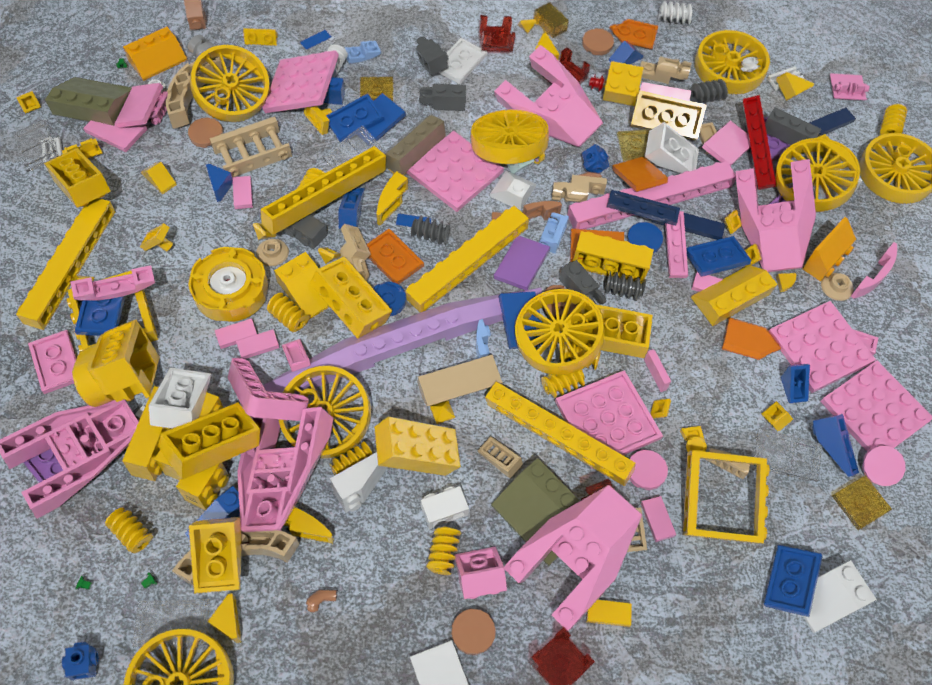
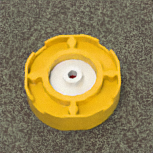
M220 247L211 250L212 254L204 259L199 258L191 269L188 285L197 308L206 317L215 321H240L256 313L266 301L269 284L262 262L251 251L244 248Z

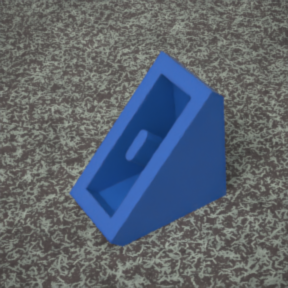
M624 40L609 58V62L614 61L630 65L642 59L644 55Z
M206 164L216 200L220 202L233 185L231 172L211 164Z
M810 364L789 365L781 376L789 403L808 401Z

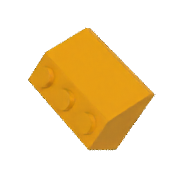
M167 26L123 46L129 63L143 81L187 61L179 42Z
M844 217L816 247L803 267L804 271L820 282L825 276L829 278L835 271L833 267L835 265L839 267L845 259L843 256H848L855 248L852 245L856 238L848 218Z

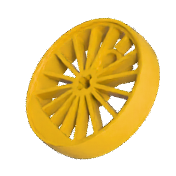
M722 30L714 32L702 40L695 56L694 65L697 75L703 82L722 79L726 83L728 94H744L755 90L761 85L769 69L770 57L765 46L753 36L735 30ZM727 43L734 44L733 51L729 50ZM737 45L744 47L739 53L736 51ZM746 50L751 51V53L742 56ZM745 58H758L756 59L758 60L757 65H760V67L751 72L741 70L743 67L742 61ZM728 71L727 78L722 77Z
M218 45L205 50L198 56L191 70L190 86L196 103L208 115L221 121L240 122L255 116L262 109L269 93V77L263 63L250 51L235 45ZM219 57L224 74L211 60L212 58ZM223 57L231 60L229 73L227 72ZM205 62H208L217 74L206 69L202 65ZM234 62L240 65L235 74L233 73ZM243 67L248 69V71L238 76ZM198 71H201L214 79L199 77L196 74ZM252 73L258 76L255 78L244 79ZM196 82L213 85L198 88ZM263 82L264 88L249 86L246 84ZM215 90L214 93L206 98L201 95L202 92ZM247 91L263 93V95L259 99ZM223 93L226 97L220 98L218 95ZM230 94L232 95L236 111H228ZM242 95L256 102V104L251 106ZM236 96L247 109L240 111ZM214 98L216 102L215 106L210 104L208 101ZM226 104V110L218 108L219 105Z
M524 110L495 111L481 116L471 127L473 151L480 158L493 163L517 164L527 162L542 155L548 147V124L542 117Z
M888 133L876 137L865 148L859 160L860 176L873 193L885 200L901 204L919 202L932 193V148L925 142L907 134ZM881 146H885L888 153ZM912 153L919 156L912 161L909 160ZM921 161L926 163V165H915ZM892 176L888 183L883 181L884 179H887ZM894 178H896L895 187L890 185Z
M809 138L794 143L782 153L777 163L775 181L778 192L786 201L794 200L793 187L789 188L786 185L793 183L792 177L782 178V174L792 175L791 168L783 167L785 164L791 166V162H794L791 160L793 157L798 161L806 160L800 155L802 153H805L807 158L810 159L812 185L815 186V212L835 209L846 203L855 192L860 177V166L854 153L845 145L826 138ZM810 152H816V163ZM820 152H824L826 155L821 164H819ZM830 154L835 156L825 164ZM840 159L843 161V163L833 165ZM847 167L850 169V171L840 170ZM840 177H852V182ZM835 183H838L849 188L846 191H844ZM819 185H821L827 199H818ZM827 185L839 195L832 197Z
M554 289L538 294L524 305L516 320L515 338L520 353L533 368L547 374L566 375L585 368L598 356L604 342L605 329L600 310L589 297L574 290ZM566 302L560 319L558 303ZM555 303L557 320H555L547 305ZM571 303L577 304L578 306L566 318ZM543 307L551 321L537 312V310ZM582 308L588 310V312H586L583 315L579 313ZM532 315H534L535 317H537L538 319H540V320L543 321L544 323H540V322H536V321H531V320H528V319H529ZM592 316L597 321L592 323H586V319ZM576 321L582 322L581 324L572 325ZM527 325L540 329L525 331L524 327ZM598 328L597 335L585 333L587 329ZM532 336H540L532 341L529 339ZM575 337L593 340L595 342L592 345V347H588ZM568 339L585 350L586 353L578 357ZM545 341L538 350L535 349L534 346ZM552 343L547 360L545 361L541 354ZM559 343L561 363H551L556 345ZM562 343L567 345L575 360L564 362Z
M317 366L301 372L288 383L283 393L294 394L295 391H298L300 395L305 397L314 395V401L308 404L307 408L322 407L327 410L328 414L333 417V421L348 433L346 438L341 441L332 423V430L339 445L330 449L328 440L325 446L326 450H323L320 458H334L340 454H346L347 450H352L354 446L361 442L370 425L371 403L364 386L354 375L334 366ZM326 375H336L327 400ZM317 376L322 377L323 401H321L311 381L312 378ZM343 377L349 380V383L333 400L340 378ZM308 381L312 389L301 391L299 387ZM353 385L359 389V393L338 403ZM360 397L363 399L362 407L339 409ZM363 411V416L360 420L339 415L340 413ZM335 418L355 423L356 426L352 431H349ZM278 419L285 438L295 447L296 440L293 438L292 433L299 430L300 424L289 429L287 420Z
M192 629L170 630L150 639L134 655L124 678V685H135L137 674L149 676L144 680L143 685H151L155 680H159L161 685H175V683L179 682V679L184 681L183 685L218 682V685H234L233 667L225 649L211 636ZM183 637H194L195 639L183 668ZM177 638L178 671L166 645V641ZM202 639L210 646L189 670L198 643ZM160 644L173 674L151 655V652ZM214 649L216 662L193 674ZM146 657L159 667L168 678L140 670ZM217 667L218 678L194 680Z

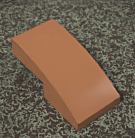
M557 201L529 203L524 205L523 213L529 220L542 216L545 221L553 218L551 217L552 213L560 214L562 204Z

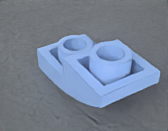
M362 41L360 47H345L348 52L346 58L348 63L366 61L381 54L376 41Z
M483 319L479 320L477 326L476 353L478 359L490 354L487 344L491 333L488 325L485 326Z

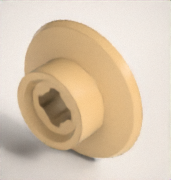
M279 239L265 240L256 250L257 259L266 266H277L283 263L289 255L288 246Z
M832 273L829 278L825 276L821 281L823 292L831 299L844 301L849 299L854 292L852 282L844 274Z

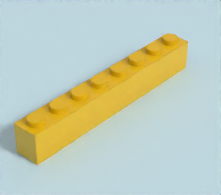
M373 146L261 208L262 225L272 235L280 232L384 172L386 155Z
M96 198L90 201L88 205L83 206L79 215L75 217L71 228L57 246L52 258L48 260L44 271L38 276L37 282L28 292L27 298L18 308L16 315L23 324L41 330L46 328L66 295L67 290H69L71 281L74 280L75 275H78L115 214L110 201Z
M514 205L510 209L504 210L501 216L496 220L493 219L487 227L479 230L473 238L466 240L458 250L452 251L444 261L438 262L430 272L424 273L416 283L410 284L405 290L407 301L420 313L426 311L526 231L529 218Z

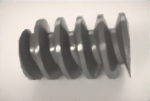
M722 79L700 82L698 84L694 83L690 88V101L700 104L703 101L707 103L709 100L713 102L715 99L719 101L721 98L725 100L728 96L726 83Z
M421 215L413 221L411 236L414 237L417 234L419 239L424 237V240L427 241L430 238L431 242L434 243L437 240L438 244L441 245L444 242L446 246L450 235V223L443 227V221L437 225L436 219L430 223L429 217L424 222Z
M610 270L606 284V293L608 294L613 289V295L620 291L621 297L627 293L628 299L634 295L635 301H637L639 297L643 296L647 279L640 283L639 277L633 281V276L630 275L626 280L624 273L618 278V272L611 276Z

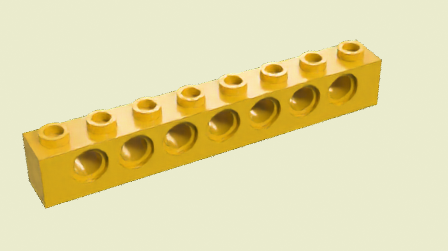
M495 382L485 396L487 405L622 486L625 487L634 473L636 466L634 461L500 383Z

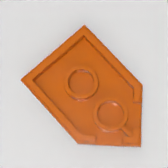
M627 19L621 24L611 25L610 29L621 42L625 40L631 45L652 49L658 26Z
M729 317L722 350L757 360L781 350V347L766 327Z

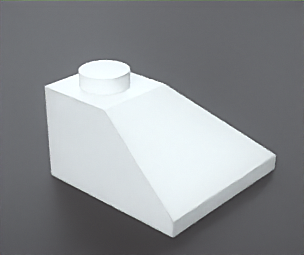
M505 171L490 193V197L509 206L514 205L521 211L537 184L509 171Z

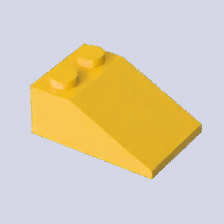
M305 251L275 269L274 272L277 283L288 297L299 307V310L304 311V315H309L311 319L330 306L310 284L315 271L319 268Z
M240 517L200 520L189 525L194 593L239 590L242 545Z

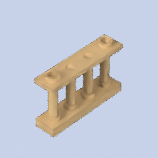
M275 116L209 138L215 155L221 153L226 165L222 166L223 169L231 172L232 177H237L238 175L292 157L289 143L282 145L277 136V133L280 132ZM270 136L276 148L266 151L260 139ZM254 141L259 153L249 156L244 145ZM238 147L243 159L233 162L228 150Z

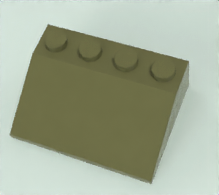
M73 77L53 87L45 101L53 115L89 122L95 121L114 126L132 87Z
M537 458L517 476L491 506L527 542L550 518L575 505L580 500ZM551 551L543 561L550 566L559 557Z

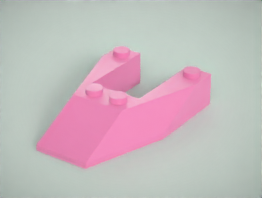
M540 45L529 56L531 66L549 80L552 85L535 102H532L505 80L494 91L496 99L507 110H524L539 115L547 122L550 137L580 147L603 122L579 82L552 53Z
M810 159L791 162L794 200L758 206L754 168L736 171L741 226L750 245L757 244L762 258L759 263L762 269L767 270V272L803 267L816 219Z
M125 399L119 402L114 400L99 407L84 406L55 412L0 439V454L9 469L49 449L52 450L63 471L21 492L36 519L61 506L113 461L129 445L138 425V420Z
M322 407L303 409L296 446L290 448L275 449L280 429L277 419L250 416L260 428V440L258 447L241 454L238 465L241 531H279L284 526L301 497L330 438L333 417Z
M608 485L550 518L504 566V569L518 583H521L531 575L551 551L566 563L582 581L554 611L552 616L569 631L615 581L642 514Z

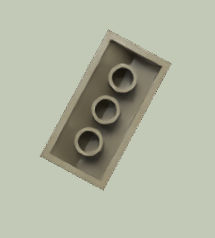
M429 115L419 121L383 152L386 155L385 167L402 175L406 173L427 152L446 137L444 121L433 115Z

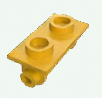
M243 28L245 44L277 46L276 38H278V32H276V29Z
M96 138L80 142L81 146L79 147L75 144L64 147V150H62V153L65 154L78 148L87 158L102 154Z

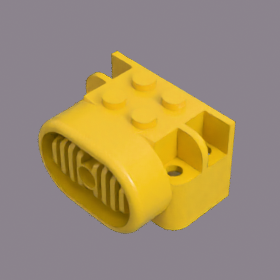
M137 319L104 332L99 336L96 345L80 351L72 370L73 381L81 398L91 407H99L114 400L116 402L124 399L132 401L135 395L143 393L145 398H148L151 394L160 356Z

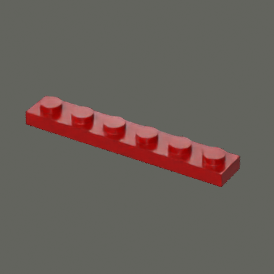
M760 95L744 98L743 105L758 190L776 187Z

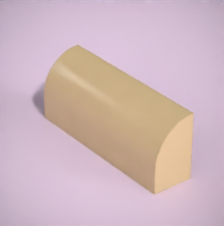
M493 355L419 376L417 380L422 398L427 407L490 388L495 382L503 384Z

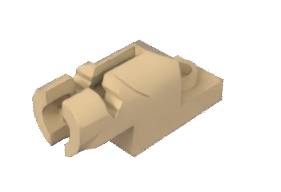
M661 56L657 64L641 61L640 67H644L642 78L669 84L671 77L687 80L692 62L683 61L680 63L679 59Z
M572 175L570 183L554 182L551 200L561 201L564 198L565 202L587 201L588 193L604 195L607 178Z
M344 224L341 227V231L346 243L340 250L341 257L345 256L360 275L367 280L369 271L365 260L371 255L359 228Z

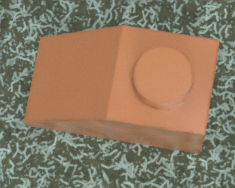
M184 0L190 30L206 29V15L202 0Z

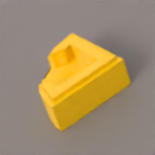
M783 273L776 276L780 292H785L793 286L796 281V273Z
M701 426L681 428L680 430L682 437L686 441L693 436H699L704 439Z

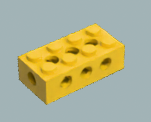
M345 256L315 271L310 284L357 339L386 323L392 310Z

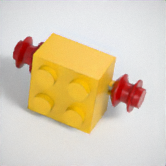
M611 61L607 81L604 83L603 75L600 78H596L595 74L594 77L590 78L589 87H592L591 90L598 88V92L605 88L603 100L635 106L644 67Z

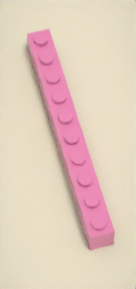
M728 161L717 162L693 171H685L679 175H671L668 177V183L638 192L632 188L622 189L620 192L672 205L733 186L736 174ZM608 193L598 198H590L587 201L569 205L567 216H569L573 229H589L634 216V214L608 208L607 203L610 195Z

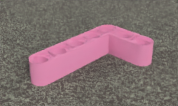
M233 358L231 360L228 380L247 415L257 418L301 421L303 409H307L309 402L307 397L299 394L266 391L249 361L243 358Z

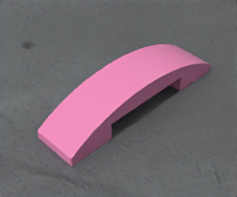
M893 242L878 263L883 266L881 271L874 279L866 276L851 295L853 299L868 294L886 277L896 260L897 243Z
M150 265L131 269L132 274L94 282L91 277L71 281L74 300L86 301L105 300L141 291L155 283L152 267Z

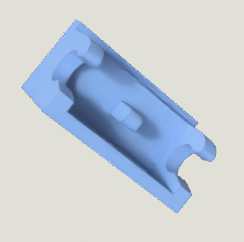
M552 213L551 217L553 218L548 219L539 243L550 246L549 252L556 254L566 230L569 216Z

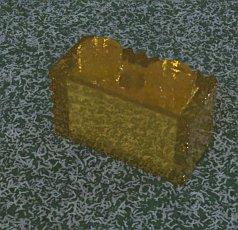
M551 2L534 10L533 19L536 20L535 24L540 25L544 32L552 38L567 31L569 20Z

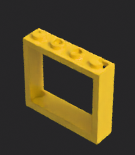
M127 271L105 279L132 274V271ZM72 289L67 290L69 298H66L69 308L73 311L70 316L75 325L80 312L78 301L82 300H74ZM144 289L135 292L145 327L143 331L150 342L159 340ZM76 335V338L81 342V345H78L79 351L96 345H89L87 335Z
M694 450L688 452L683 536L755 544L764 543V540L767 538L765 518L768 516V507L765 506L766 497L769 494L766 477H768L770 472L767 458ZM700 459L757 465L754 536L696 529Z

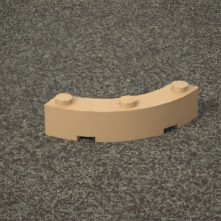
M219 57L212 58L211 60L223 72ZM194 62L190 65L189 63L185 64L177 72L167 90L166 109L173 129L189 124L188 107L193 97L190 75ZM205 62L202 65L206 69L217 74L208 62ZM198 71L196 74L199 77L214 79L201 71ZM196 82L198 88L206 84L202 82Z
M280 530L241 531V557L247 555H266L288 563L300 545L296 537ZM190 550L172 571L179 578L193 586Z

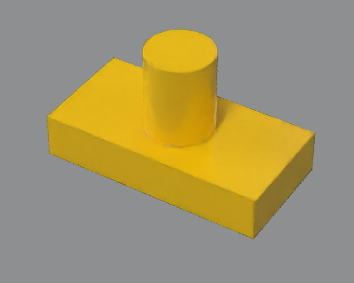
M317 106L304 107V115L321 135L327 134L330 120L326 115L332 113L331 109L320 110Z
M163 223L147 232L140 248L147 251L157 245L167 252L173 244L165 238L170 227Z

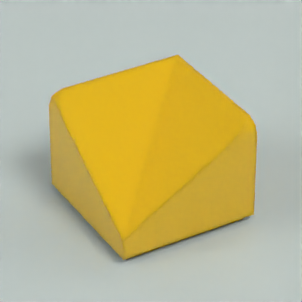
M777 401L762 413L765 419L778 432L793 420L791 415Z

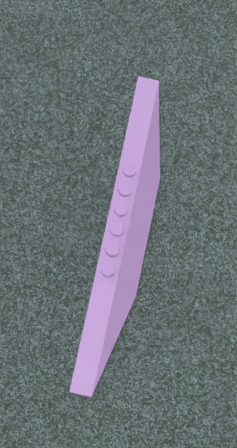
M541 288L529 289L527 291L523 290L510 293L535 291L537 296L538 294L543 293V291ZM500 294L446 303L378 327L358 339L355 336L344 339L310 358L311 366L294 372L290 369L263 386L266 391L283 393L288 383L294 377L307 369L317 366H334L344 369L353 375L375 367L374 363L443 338L447 341L475 331L481 319H483L485 326L503 321L498 297ZM326 375V384L333 382L336 375ZM321 376L311 379L315 388L322 386ZM308 381L299 387L301 391L312 389Z

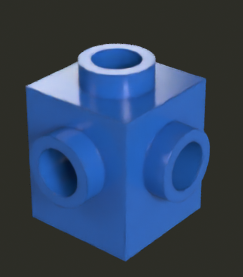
M597 144L582 152L583 165L588 172L601 173L610 167L608 154Z
M87 642L75 643L73 647L65 648V656L62 657V668L65 670L66 678L73 681L96 677V665L99 663V653L96 648Z

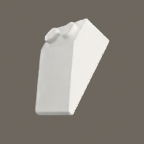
M665 122L649 131L645 157L656 166L679 173L696 170L699 153L697 147Z
M170 368L149 404L150 425L173 429L198 419L211 374Z
M377 452L330 478L333 492L345 513L356 511L362 506V503L365 502L388 467L378 466Z
M849 561L818 577L810 617H803L812 632L815 633L877 599L852 561Z

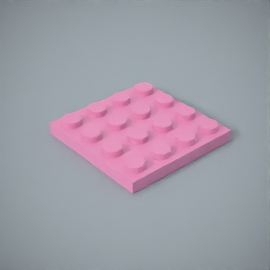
M326 51L280 60L269 89L268 97L263 105V111L271 113L323 105L339 56L337 51Z
M452 131L407 171V174L458 212L504 172V168L498 163L480 158L473 151L470 142L455 131Z
M831 301L769 329L770 334L779 344L781 352L791 365L810 364L809 390L811 393L876 361Z
M878 360L820 401L833 416L843 414L848 432L867 452L877 446L895 448L932 420V415Z
M625 370L555 399L558 409L568 424L622 455L654 443L663 437Z

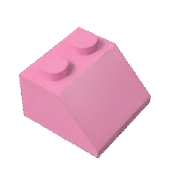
M496 546L454 554L456 556L455 562L464 599H475L479 596L507 591L505 570Z

